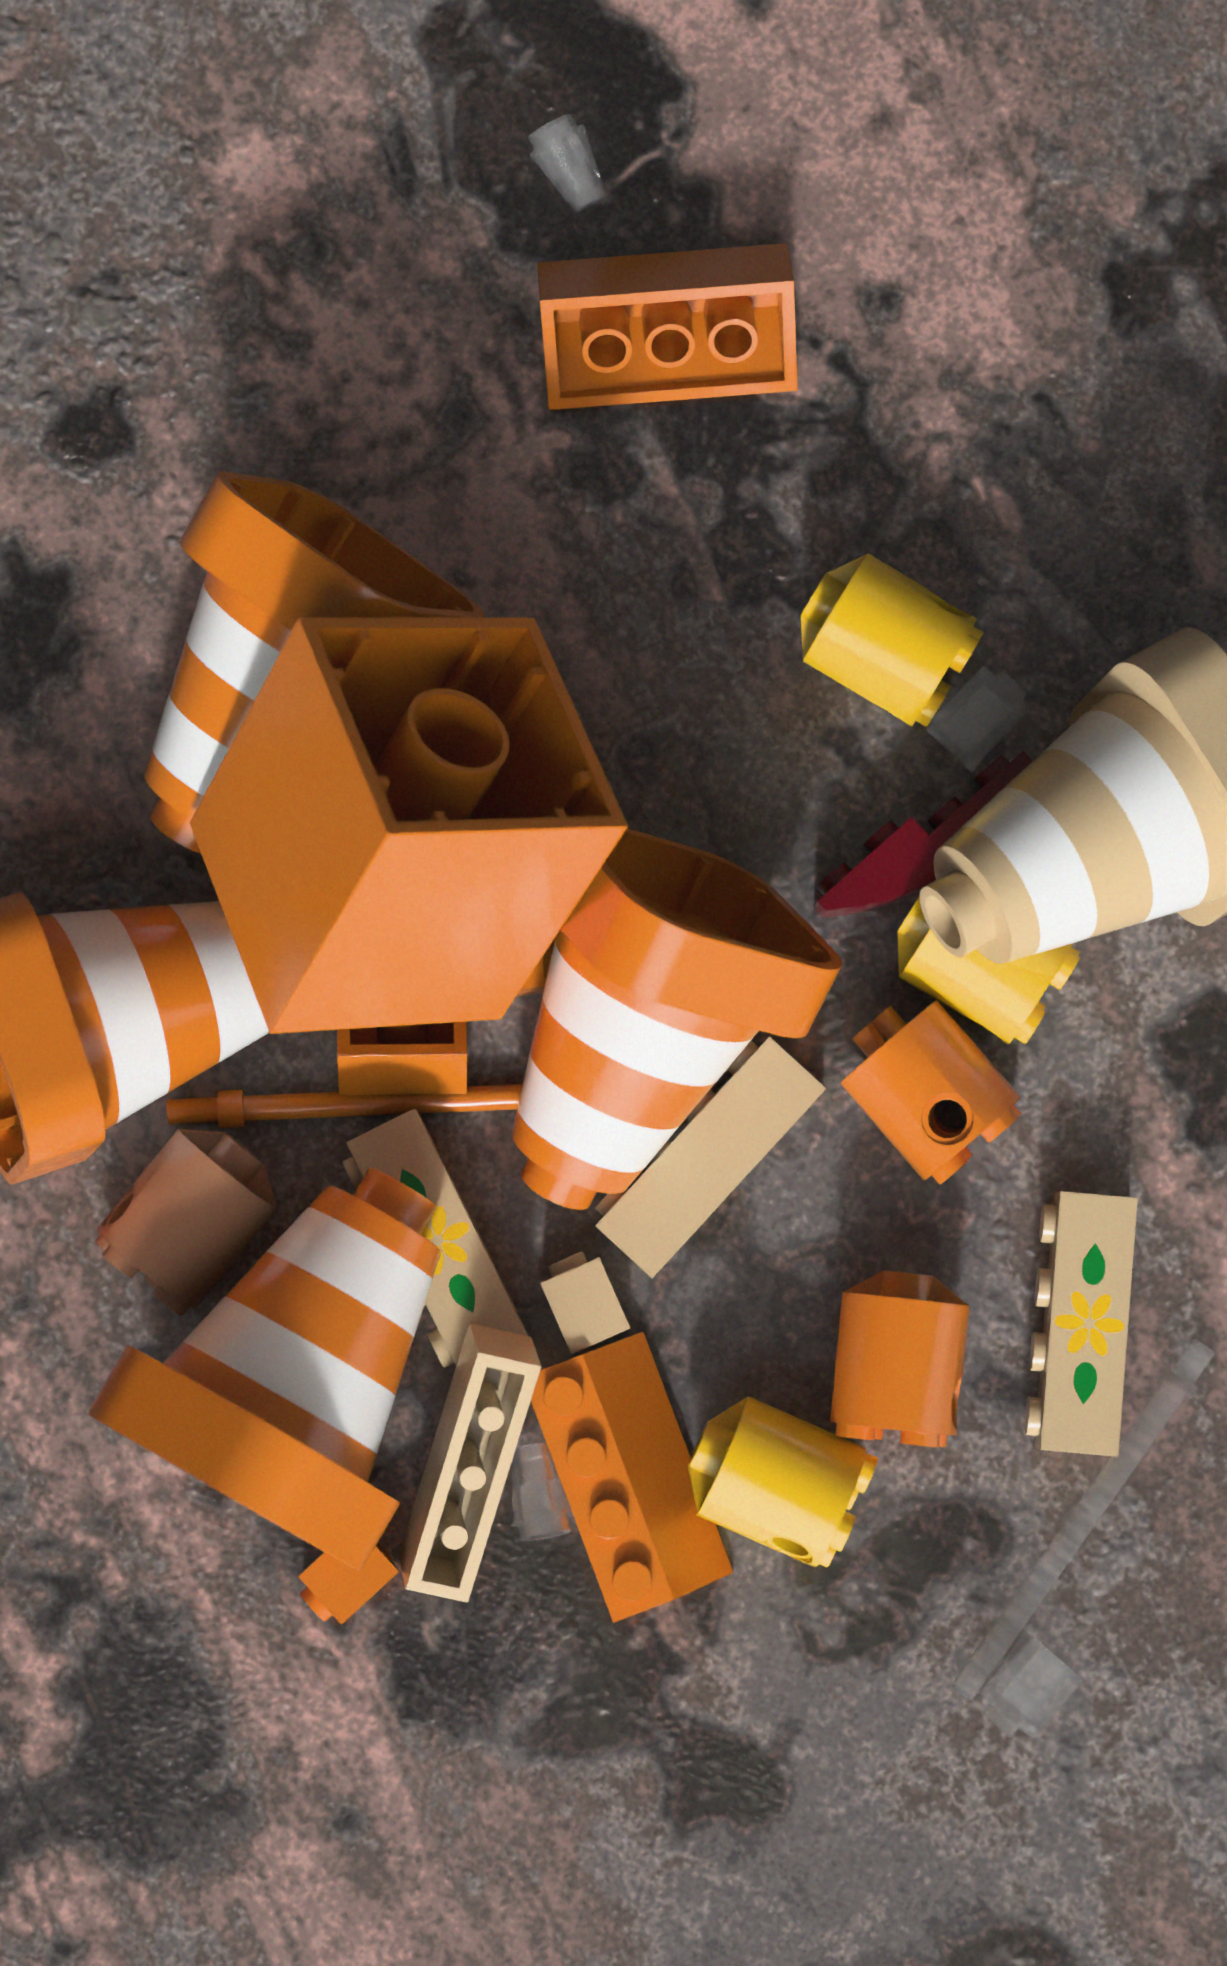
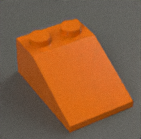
M467 1022L338 1029L337 1064L339 1095L467 1094Z

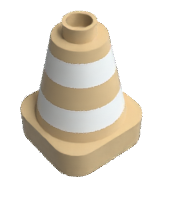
M1190 627L1182 628L1114 666L1073 708L1070 715V727L938 848L934 856L936 881L921 889L920 905L932 933L950 954L956 957H963L976 949L988 960L997 964H1004L1176 912L1185 920L1198 926H1207L1227 915V654L1213 639L1197 629Z

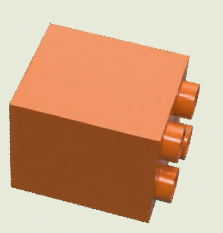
M299 617L190 821L195 839L270 1034L501 1019L628 827L535 618Z

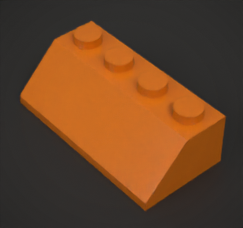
M788 243L537 263L549 410L798 391L794 278Z
M644 1332L540 1370L531 1403L613 1623L673 1601L734 1573L716 1524L696 1515L697 1508L687 1469L691 1457Z

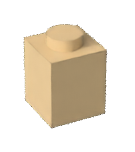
M583 1251L548 1266L552 1278L540 1284L571 1354L630 1329L599 1257L587 1262Z

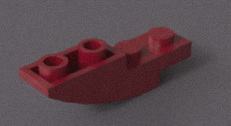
M1024 751L1011 762L1001 754L974 779L981 787L978 792L964 804L956 796L953 797L927 821L934 829L930 835L924 831L913 817H910L900 827L892 820L888 821L864 843V847L870 854L853 870L843 862L816 887L824 896L816 902L814 909L822 918L850 915L885 907L920 894L923 887L936 881L934 856L938 848L1032 762V759Z

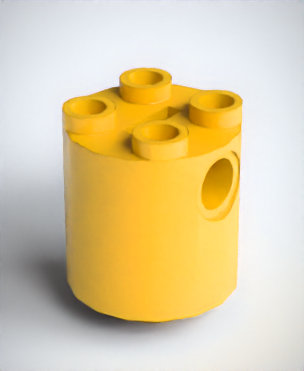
M869 553L827 572L801 614L803 662L861 697L885 709L911 727L915 721L925 727L929 725L951 685L941 680L949 667L958 673L962 671L984 632L974 626L977 618L950 605L929 589Z
M920 896L897 931L899 978L955 1013L984 1026L1007 1045L1014 1038L1023 1044L1028 1042L1045 1015L1044 1009L1046 1005L1039 1001L1049 984L1060 990L1080 959L1078 956L1080 951L1072 947L1073 943L1004 964H997L988 960L976 949L963 957H956L939 943L929 928L921 909Z
M747 1396L706 1423L687 1469L695 1498L697 1516L812 1567L820 1564L827 1568L836 1550L841 1552L855 1522L856 1515L847 1512L846 1509L850 1510L859 1492H865L875 1471L878 1457L866 1453V1448L835 1436V1434Z

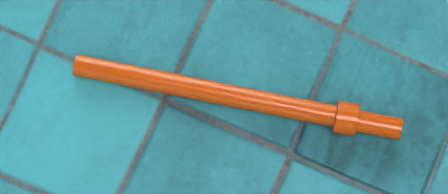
M523 1084L467 1086V1094L339 1095V1092L245 1096L244 1089L218 1090L217 1097L167 1099L168 1124L218 1122L219 1128L245 1127L246 1121L399 1115L414 1108L418 1110L419 1114L516 1110Z

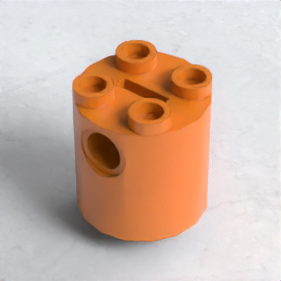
M937 1000L908 1024L892 1006H889L852 1038L868 1058L841 1081L840 1084L924 1181L932 1175L938 1184L941 1185L973 1156L972 1152L966 1147L980 1134L990 1143L1022 1114L1014 1105L1021 1096ZM949 1099L959 1103L966 1112V1126L955 1130L945 1127L937 1117L936 1109L939 1101Z
M882 1271L842 1292L835 1355L834 1391L829 1415V1422L837 1423L835 1436L864 1440H883L884 1429L900 1430L901 1444L937 1448L947 1447L948 1435L957 1436V1403L960 1384L963 1378L970 1306L934 1276Z

